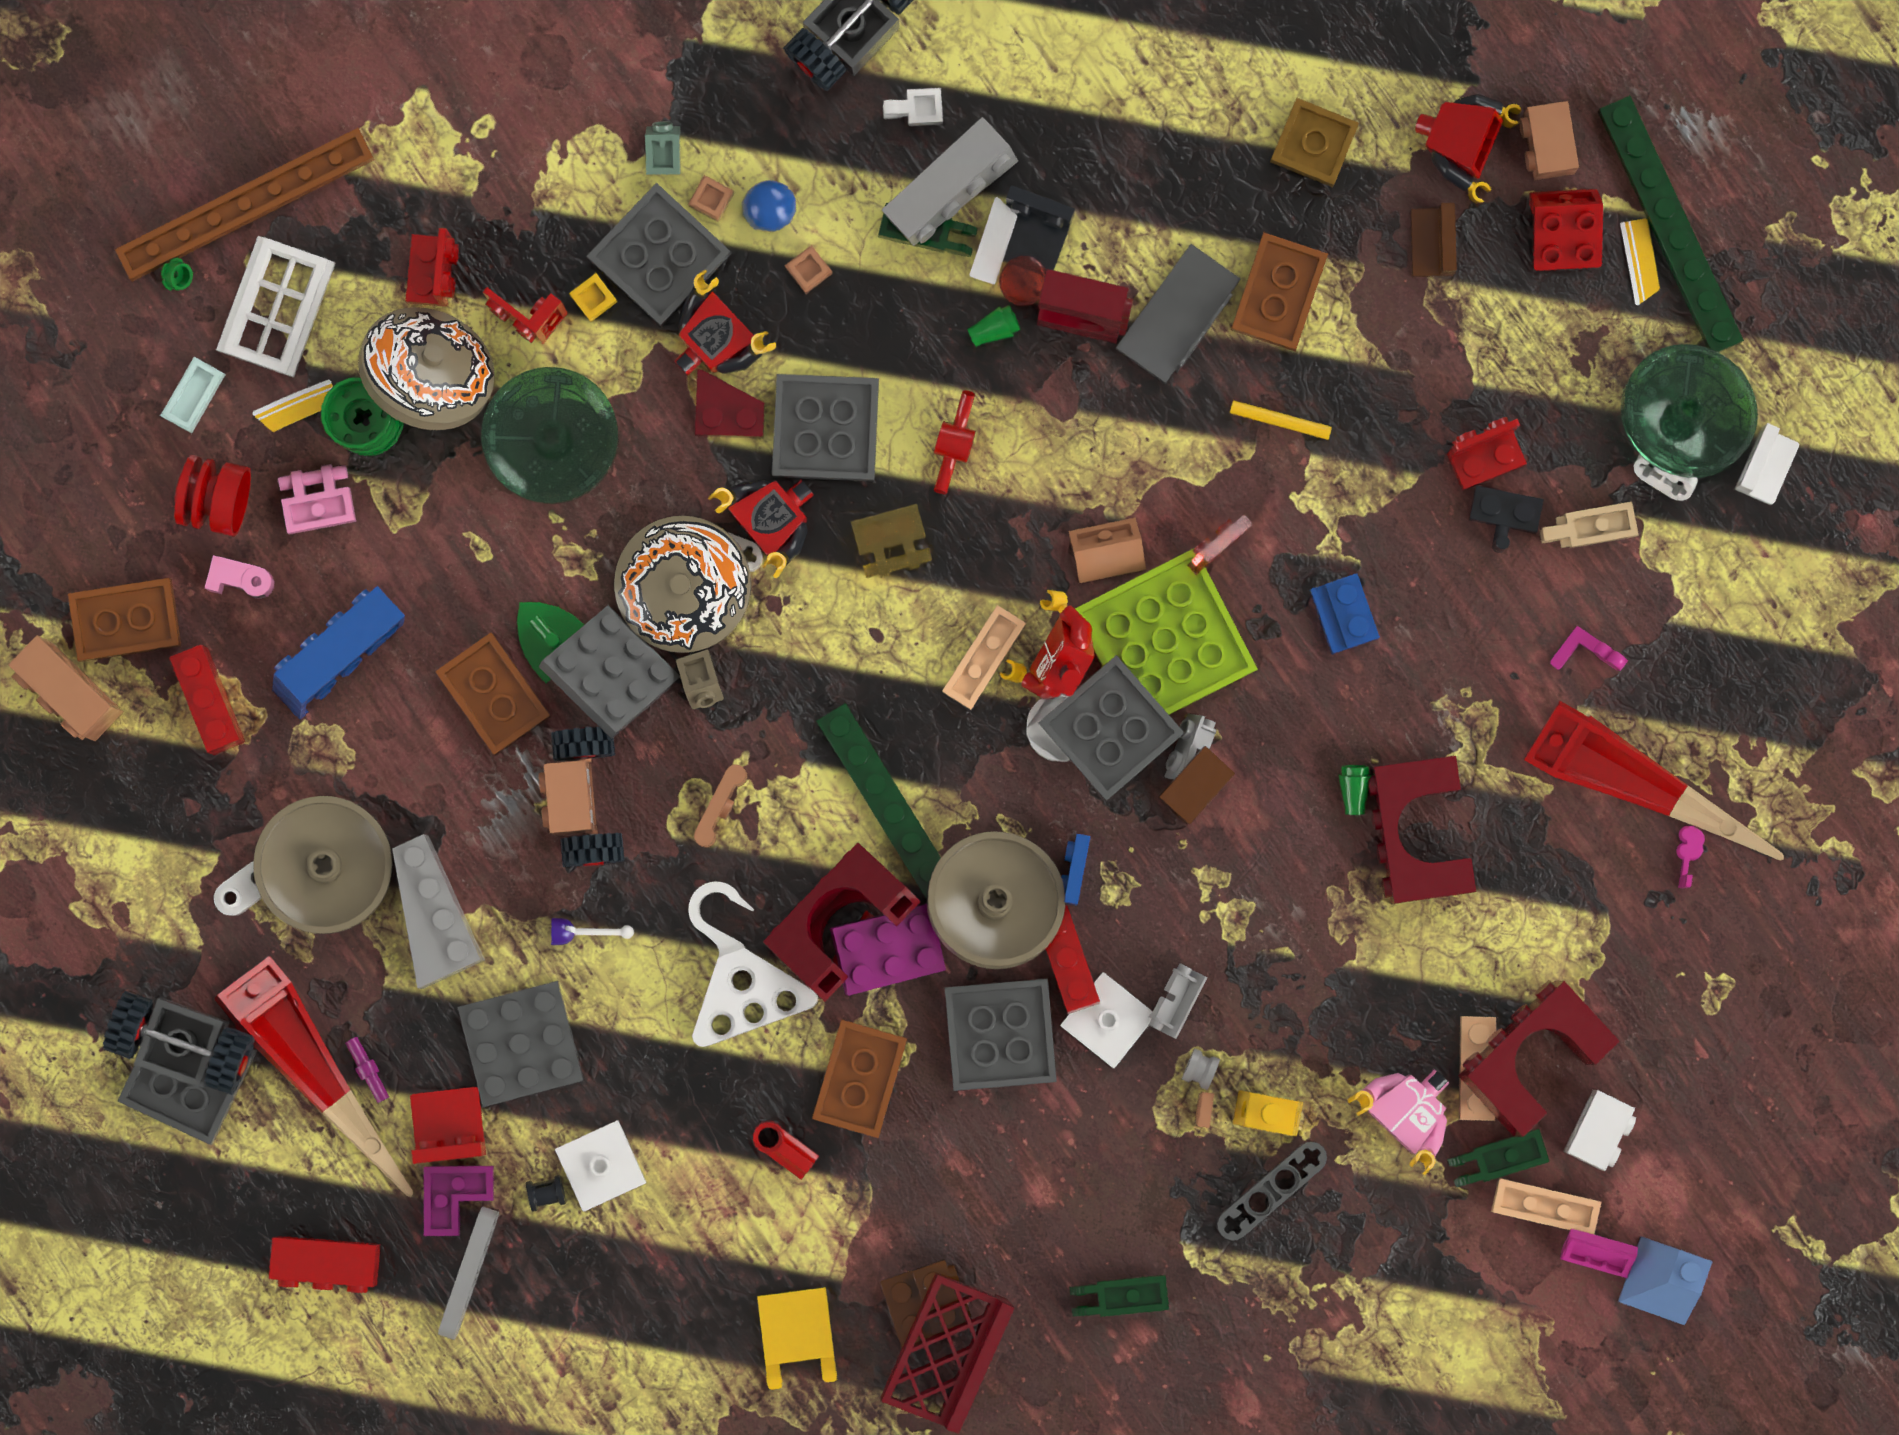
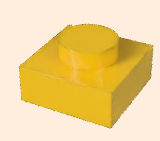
M596 273L569 293L590 322L617 303L616 298Z

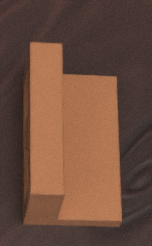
M1136 518L1069 531L1079 583L1146 570L1142 540Z

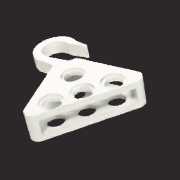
M709 882L700 886L693 893L689 902L691 922L695 928L709 937L719 949V956L692 1035L695 1044L701 1047L716 1044L811 1009L818 1002V995L808 986L750 952L743 943L715 929L702 919L700 914L701 902L711 893H723L731 901L754 911L741 898L735 888L723 882ZM744 970L751 975L752 983L748 989L740 991L733 985V977L738 971ZM783 991H790L796 997V1004L790 1011H783L777 1005V997ZM751 1003L760 1004L764 1011L763 1018L757 1023H751L745 1018V1008ZM718 1015H726L731 1021V1028L724 1035L717 1034L712 1027V1022Z

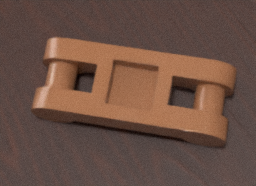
M735 764L728 767L695 830L694 839L701 847L707 848L714 845L716 842L714 829L720 817L726 820L735 803L730 798L735 788L747 782V772L741 765Z

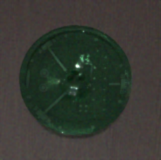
M1672 345L1659 349L1647 356L1629 376L1621 398L1623 426L1634 448L1656 468L1679 477H1707L1727 469L1749 447L1757 427V402L1746 376L1724 355L1699 345Z
M542 367L528 370L515 376L497 391L490 401L483 418L481 441L488 466L505 488L520 498L531 502L561 504L586 495L603 481L616 458L619 444V428L612 405L595 383L572 370L558 367Z

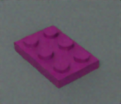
M927 903L917 905L898 926L882 914L830 928L838 966L849 976L843 983L844 992L847 996L946 970L939 938L929 919Z

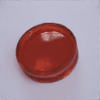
M1019 256L1011 259L1004 266L999 277L1002 294L1007 300L1016 305L1025 306L1037 302L1041 297L1046 269L1038 260L1029 256Z

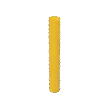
M1233 400L1230 414L1327 440L1332 429L1331 426Z

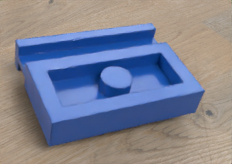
M1357 573L1309 590L1332 655L1380 638Z
M1076 834L1075 842L1068 841L1064 861L1071 862L1069 874H1062L1061 876L1065 890V904L1075 906L1078 904L1090 836Z

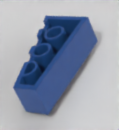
M378 586L371 592L367 589L362 591L352 601L354 606L345 614L342 611L336 613L326 623L328 628L319 636L316 633L310 635L300 645L302 650L293 658L287 655L274 667L276 672L274 673L272 691L299 720L309 712L306 709V705L312 699L322 700L331 692V689L337 683L335 678L338 675L343 678L351 674L363 660L360 655L364 652L368 656L371 655L404 624L405 615Z

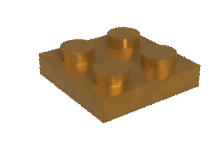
M1296 98L1270 162L1333 187L1359 122Z

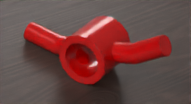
M962 391L953 424L943 421L939 431L934 454L943 456L934 491L940 494H947L956 461L967 463L976 430L966 428L975 398V393L972 391Z

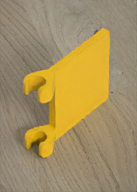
M826 1287L757 1296L768 1388L772 1390L782 1388L780 1364L821 1359L824 1382L836 1381L837 1371Z

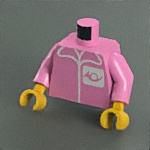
M1435 1069L1421 1083L1412 1075L1404 1076L1400 1073L1375 1078L1361 1091L1348 1098V1103L1354 1100L1360 1102L1361 1110L1356 1113L1357 1115H1361L1366 1111L1369 1112L1411 1154H1416L1409 1163L1411 1167L1417 1161L1422 1162L1425 1166V1171L1422 1174L1426 1175L1435 1165V1156L1443 1143L1447 1119L1444 1115L1446 1107L1436 1097L1449 1084Z

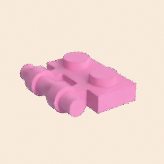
M332 464L321 466V470L305 473L302 470L292 471L291 475L278 478L280 490L293 489L295 496L281 500L288 534L356 522L350 488L336 489V480L348 478L346 465L333 467ZM319 483L324 484L325 491L306 495L305 486Z

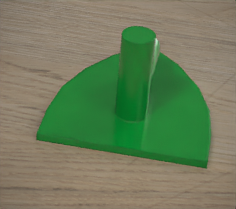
M519 602L517 618L519 642L525 658L539 677L547 684L551 678L538 666L544 658L583 627L584 624L573 614L557 606L540 602Z

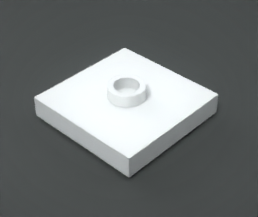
M1102 972L1094 982L1100 1004L1069 1014L1060 1026L1112 1068H1115L1148 1027L1151 1021L1149 1015L1153 1011Z
M619 1120L555 1149L583 1212L647 1183Z

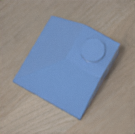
M1640 1236L1637 1244V1257L1628 1277L1625 1279L1618 1302L1685 1325L1702 1294L1712 1261Z

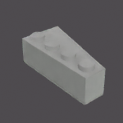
M982 117L890 201L882 211L913 246L918 242L924 243L935 233L939 225L952 218L960 208L1015 165L1018 160L1010 145Z
M423 834L392 848L417 989H424L485 961L430 837Z

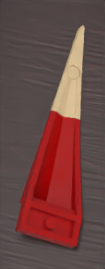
M1560 700L1525 755L1524 760L1555 778L1662 813L1777 860L1784 859L1782 852L1591 715L1588 717Z
M268 956L217 994L215 1001L234 1022L235 1028L238 1031L254 1036V1047L406 1196L411 1197L413 1190L350 1090L292 982L275 961Z

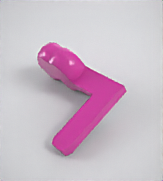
M1576 626L1551 659L1550 664L1557 670L1562 668L1579 644L1593 652L1600 660L1615 670L1621 671L1628 660L1606 643L1599 641Z
M1684 826L1679 831V838L1684 842L1679 844L1676 849L1677 856L1682 859L1678 888L1682 889L1689 888L1692 884V875H1688L1689 861L1698 859L1703 853L1705 836L1695 826Z

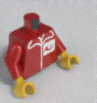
M1047 590L1052 597V601L1041 600L1040 605L1044 610L1058 611L1060 616L1029 668L1030 672L1027 673L1024 664L1006 660L1007 663L1012 665V672L1010 675L1000 672V676L1002 679L1021 683L1022 687L1040 698L1052 699L1059 697L1062 693L1067 696L1074 694L1095 655L1091 624L1072 605L1067 606L1068 599L1064 592Z

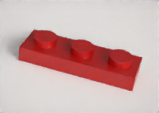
M1065 905L1062 923L1052 942L1047 946L1046 952L1067 1013L1071 1014L1100 1004V999L1068 906Z

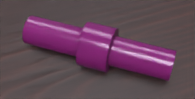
M358 1037L347 1041L345 1044L358 1066L355 1070L361 1081H366L377 1104L388 1099L390 1096L377 1074L379 1069L375 1061L368 1058Z

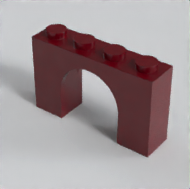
M1047 269L1039 301L1040 311L1037 325L1116 344L1118 335L1125 336L1133 299L1127 298L1128 287Z
M1456 756L1373 767L1371 769L1372 777L1369 779V796H1375L1377 809L1372 810V821L1374 830L1380 829L1382 843L1377 844V855L1379 864L1385 863L1387 877L1382 878L1384 898H1390L1392 905L1475 893L1476 886L1471 858L1438 863L1423 862L1412 857L1404 849L1398 836L1400 814L1410 801L1422 796L1461 790Z
M857 843L850 851L845 853L836 866L819 881L813 890L795 906L791 913L763 941L824 1002L849 977L827 956L823 948V931L830 917L847 904L867 902L878 908L893 924L898 926L921 902L860 843Z
M1547 981L1535 992L1537 998L1529 1006L1524 1004L1517 1009L1511 1016L1513 1022L1505 1030L1500 1028L1487 1039L1489 1046L1480 1054L1478 1052L1472 1054L1463 1063L1462 1066L1465 1069L1458 1075L1513 1136L1524 1137L1547 1114L1543 1107L1523 1087L1516 1074V1053L1520 1044L1527 1036L1542 1029L1551 1031L1558 1035L1585 1065H1596L1620 1042L1565 981H1554L1553 983Z

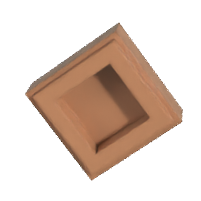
M704 175L688 206L719 222L734 195V190Z
M812 245L785 265L786 270L805 294L833 274Z
M1199 1093L1194 1122L1196 1126L1210 1127L1214 1100L1213 1093Z

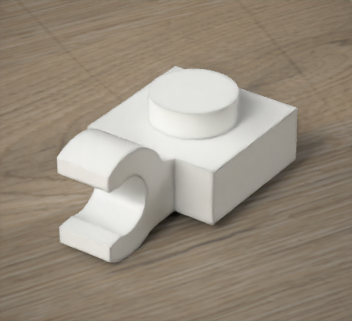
M941 88L910 89L906 91L907 100L884 101V119L908 116V126L943 123Z

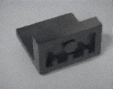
M1011 185L1006 197V205L1017 215V219L1003 262L1045 277L1047 269H1055L1074 218L1075 208Z

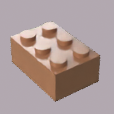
M36 635L8 664L15 671L11 677L25 690L29 689L33 693L36 692L39 695L36 701L48 713H54L56 716L60 715L64 719L61 723L62 727L75 738L78 737L81 740L87 738L96 741L124 712L52 641Z

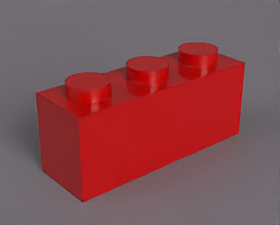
M200 644L169 657L207 753L216 755L245 743L246 741L209 649Z
M286 1236L272 1237L269 1279L278 1280V1286L297 1288L299 1287V1282H311L312 1289L333 1290V1284L347 1285V1292L367 1293L368 1287L377 1286L381 1244Z

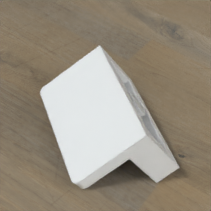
M1767 423L1759 432L1735 490L1772 505L1795 457L1799 443L1778 434L1780 428Z

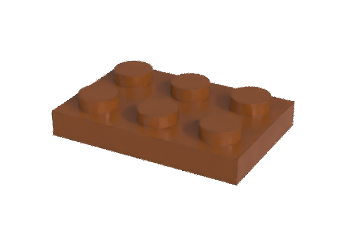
M1263 233L1231 331L1295 352L1328 253Z
M171 578L68 594L76 655L79 662L181 646Z
M492 632L435 671L494 756L551 717Z
M841 1019L812 1119L879 1138L907 1038Z

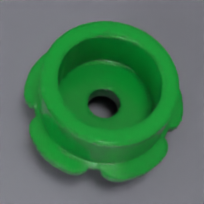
M172 258L170 263H166L162 267V284L170 291L173 289L176 291L186 289L191 284L193 278L191 267L183 263V260L180 258Z

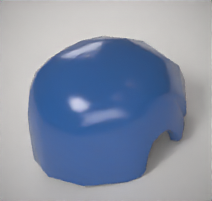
M773 180L759 182L747 191L742 201L743 216L753 229L775 232L791 223L796 213V198L792 190L781 182Z

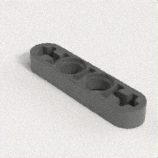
M1312 1141L1298 1146L1220 1214L1217 1220V1229L1220 1235L1232 1241L1244 1237L1325 1166L1327 1160L1325 1149L1319 1143ZM1306 1148L1310 1151L1317 1149L1319 1154L1316 1158L1319 1163L1316 1166L1311 1163L1305 1165L1302 1170L1307 1174L1301 1179L1298 1170L1290 1165L1289 1162L1294 1158L1295 1162L1299 1164L1305 1158L1303 1151ZM1286 1169L1293 1173L1295 1181L1291 1188L1283 1190L1277 1187L1275 1176L1279 1171ZM1256 1192H1262L1268 1198V1207L1262 1212H1255L1249 1206V1198ZM1242 1203L1246 1212L1255 1219L1249 1223L1245 1217L1238 1224L1241 1229L1238 1233L1232 1230L1226 1233L1224 1228L1227 1223L1224 1219L1227 1216L1233 1219L1238 1217L1242 1212L1236 1208Z

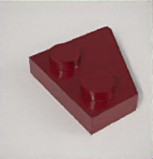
M697 370L695 436L764 438V402L704 370Z

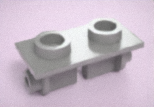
M1187 714L1186 719L1179 726L1184 734L1179 737L1175 750L1170 753L1167 759L1165 778L1174 780L1194 758L1197 749L1201 750L1203 746L1210 749L1217 731L1214 729L1216 722L1205 719L1201 715Z
M1179 964L1177 969L1173 968V973L1164 989L1168 994L1166 998L1162 996L1159 998L1152 1014L1149 1015L1151 1021L1148 1024L1177 1039L1207 980L1206 976L1193 971L1183 964Z

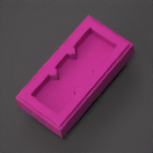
M1571 1228L1561 1250L1560 1259L1627 1278L1637 1257L1638 1247Z

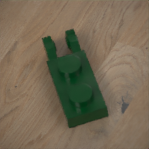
M883 213L878 238L913 246ZM950 218L939 225L935 233L926 242H918L915 246L941 253L946 251L955 255L971 257L973 251L971 247L966 244L947 241L949 231L966 237L976 236L978 228L953 221Z
M1540 1129L1531 1130L1524 1137H1508L1473 1148L1471 1152L1447 1159L1449 1167H1457L1475 1159L1478 1165L1479 1172L1461 1175L1454 1179L1456 1187L1481 1180L1483 1182L1550 1162Z
M1166 1275L1096 1281L1097 1284L1069 1287L1070 1295L1083 1296L1089 1293H1098L1099 1306H1076V1308H1072L1073 1317L1100 1314V1317L1169 1310Z

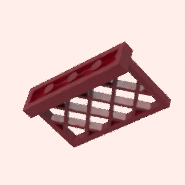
M935 1273L880 1397L881 1402L943 1425L946 1430L959 1434L1015 1307L1007 1298L997 1294L995 1296ZM942 1284L954 1290L957 1300L939 1307L935 1297ZM960 1292H963L968 1295L965 1297H961ZM975 1299L988 1302L984 1313L970 1320L964 1304ZM933 1303L935 1310L929 1312ZM960 1306L966 1322L947 1329L942 1314ZM938 1316L943 1332L925 1339L921 1330L924 1322ZM978 1324L976 1331H974L973 1326ZM969 1328L972 1336L969 1346L956 1351L950 1336ZM919 1335L921 1341L915 1343ZM946 1338L952 1353L933 1361L928 1345ZM924 1348L929 1363L911 1371L907 1362L910 1353ZM964 1356L962 1362H960L959 1357ZM955 1360L958 1367L956 1376L942 1383L936 1367ZM905 1367L907 1373L901 1375ZM932 1370L938 1385L919 1392L914 1377ZM910 1379L915 1395L904 1400L892 1397L896 1385ZM950 1387L948 1394H946L945 1389ZM941 1391L944 1403L939 1414L926 1410L922 1399ZM918 1401L920 1407L913 1405L912 1403Z

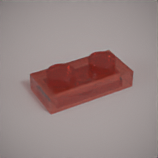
M1245 515L1241 516L1234 523L1229 518L1215 531L1218 536L1211 542L1207 537L1193 549L1192 552L1196 556L1187 566L1195 575L1199 574L1245 534L1253 525Z

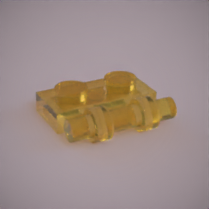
M917 504L851 522L860 556L874 553L876 560L874 563L863 565L866 579L880 575V578L890 576L892 571L907 567L912 570L920 568L919 564L932 561L929 548L915 551L913 541L926 538ZM903 544L905 554L888 559L885 558L884 549Z

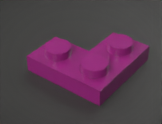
M424 1166V1236H459L460 1201L494 1200V1166Z

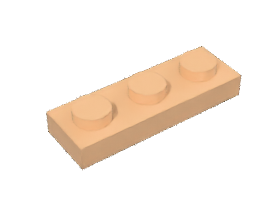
M997 605L942 692L969 710H972L1026 623Z
M1460 1016V1073L1465 1069L1462 1066L1463 1063L1475 1052L1480 1054L1489 1046L1487 1039L1496 1031V1017ZM1459 1077V1120L1495 1121L1493 1113Z
M1498 1178L1491 1212L1567 1230L1572 1228L1595 1234L1601 1202Z

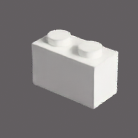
M1593 1090L1563 1152L1599 1170L1606 1171L1607 1166L1613 1167L1621 1153V1148L1617 1146L1622 1135L1628 1136L1635 1124L1636 1117L1632 1116L1635 1108L1599 1090Z

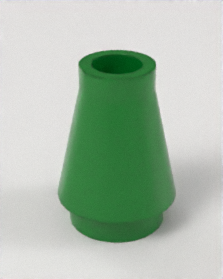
M1010 305L1004 308L1001 306L997 307L974 326L968 328L969 335L976 347L981 344L1014 337V333L1021 330Z
M1343 765L1342 772L1338 774L1345 814L1365 815V806L1369 793V779L1372 777V774H1369V766Z

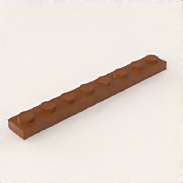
M356 128L115 249L129 279L133 282L163 267L164 264L170 263L172 258H181L375 159L360 129Z

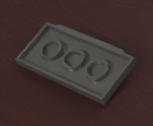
M1190 244L1116 346V350L1166 384L1174 372H1179L1234 295L1231 292L1239 283L1240 278Z

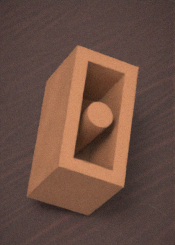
M1568 101L1527 107L1523 114L1524 118H1520L1519 123L1522 138L1528 139L1529 151H1525V162L1528 172L1533 171L1534 180L1575 174L1579 164Z

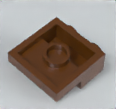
M943 1259L880 1281L901 1347H903L935 1273L960 1282L954 1264L947 1266L946 1260ZM940 1285L935 1297L939 1307L957 1300L952 1288ZM933 1303L929 1312L935 1310ZM966 1303L964 1304L969 1317H971L968 1304ZM960 1306L942 1314L947 1329L966 1322ZM938 1316L926 1320L921 1328L925 1339L943 1332ZM919 1335L915 1343L921 1341Z

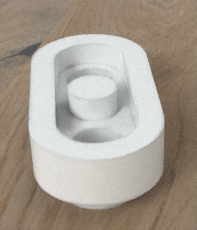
M253 862L246 865L216 889L214 903L221 913L230 916L242 914L262 899L256 883L253 881ZM229 892H234L237 897L236 902L232 905L227 904L225 900Z

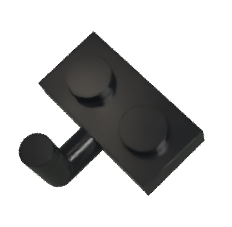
M1476 486L1469 520L1496 526L1492 549L1496 553H1501L1510 544L1508 538L1509 529L1533 534L1537 533L1544 499Z

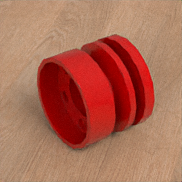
M190 455L185 462L176 486L175 523L187 526L191 521L193 528L200 529L209 516L210 531L235 537L241 528L249 500L251 487L250 468L226 462L218 476H216L215 460L207 458L203 463L200 456Z

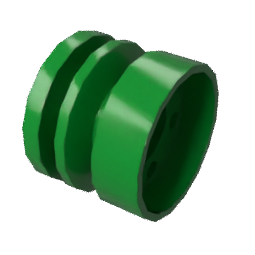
M348 378L336 383L327 392L321 405V421L325 432L335 443L360 456H376L388 451L398 441L403 430V422L387 414L372 400L361 378ZM364 413L371 415L368 418L370 422L368 426L362 424L364 421L362 415Z

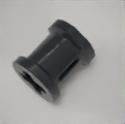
M560 1175L554 1176L552 1180L538 1183L526 1181V1190L532 1212L538 1211V1207L555 1203L560 1205L566 1204Z

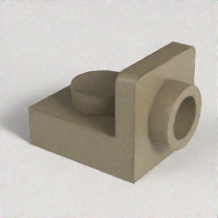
M708 649L676 659L683 688L692 709L707 708L724 699Z

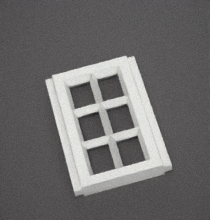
M258 236L216 350L294 377L336 263ZM272 254L289 259L280 285L263 280ZM296 262L313 268L304 294L287 288ZM260 286L278 292L268 318L250 313ZM284 295L301 300L292 327L274 321ZM248 320L265 325L256 351L239 345ZM272 328L289 334L280 359L262 354Z

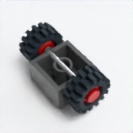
M823 0L803 21V28L784 46V52L806 76L810 77L820 88L828 91L846 71L854 77L900 28L899 18L892 12H895L897 15L901 14L913 0Z
M128 991L122 993L120 1000L116 1003V1009L111 1014L112 1018L107 1025L108 1029L105 1032V1039L103 1041L104 1050L128 1059H132L138 1051L134 1065L199 1088L207 1086L230 1095L235 1093V1090L239 1087V1082L242 1081L243 1073L247 1069V1063L251 1057L250 1053L254 1046V1036L229 1028V1021L167 999H157L153 1010V1000Z

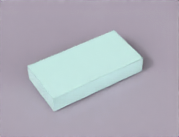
M193 357L160 416L193 433L225 374Z

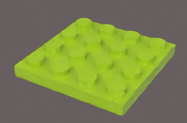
M1196 548L1075 608L1092 626L1094 653L1101 666L1103 667L1117 655L1168 715L1258 670Z

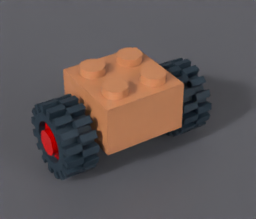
M583 727L551 732L553 760H570V762L544 764V772L539 773L540 792L547 796V807H542L543 827H547L550 833L555 836L585 834L583 836L560 839L563 866H598L625 861L622 833L598 834L592 768L590 764L592 762L591 759L615 755L614 737L611 739L600 727Z

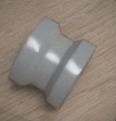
M1194 1048L1181 1080L1186 1082L1193 1080L1199 1083L1200 1088L1208 1090L1220 1059L1214 1056L1211 1058L1203 1056L1200 1050Z

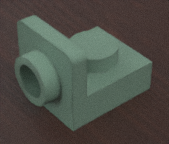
M668 121L654 122L652 126L646 127V175L680 174V126H673V123Z

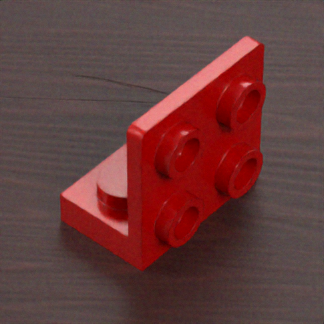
M1598 190L1529 192V206L1534 216V269L1539 271L1601 267L1603 202Z
M439 228L438 236L412 234L405 300L407 304L448 307V298H454L455 278L451 277L452 264L457 265L459 246L455 244V239L452 238L447 228Z
M488 287L483 291L488 300L485 305L490 308L489 311L503 322H506L508 318L514 322L512 326L516 329V332L530 343L536 339L543 345L568 314L562 301L551 293L546 299L541 297L534 304L530 311V314L533 316L528 319Z
M1507 417L1498 419L1488 424L1483 433L1477 435L1476 431L1472 430L1456 437L1457 440L1452 442L1453 446L1448 451L1447 456L1462 491L1527 464L1514 434V431L1520 426L1518 419L1510 422Z
M478 1087L418 1093L410 1096L416 1148L411 1150L413 1164L486 1155Z

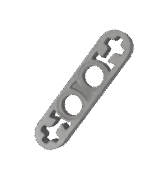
M482 1207L479 1212L447 1303L438 1335L455 1340L458 1335L499 1217L498 1211Z

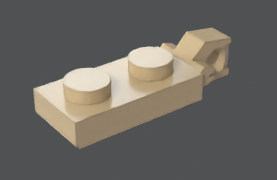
M1632 502L1565 513L1561 517H1556V526L1544 527L1542 530H1539L1542 544L1560 541L1561 548H1575L1638 536Z

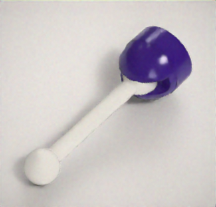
M552 918L551 945L568 944L575 935H614L630 939L634 935V930L629 925L623 926L621 929L575 928L568 919Z

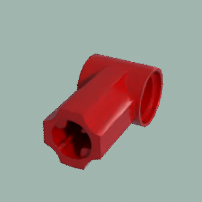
M763 1121L754 1130L753 1142L755 1147L801 1180L819 1157L817 1153L774 1121ZM767 1127L775 1129L779 1136L777 1143L772 1146L763 1145L758 1138L762 1129Z

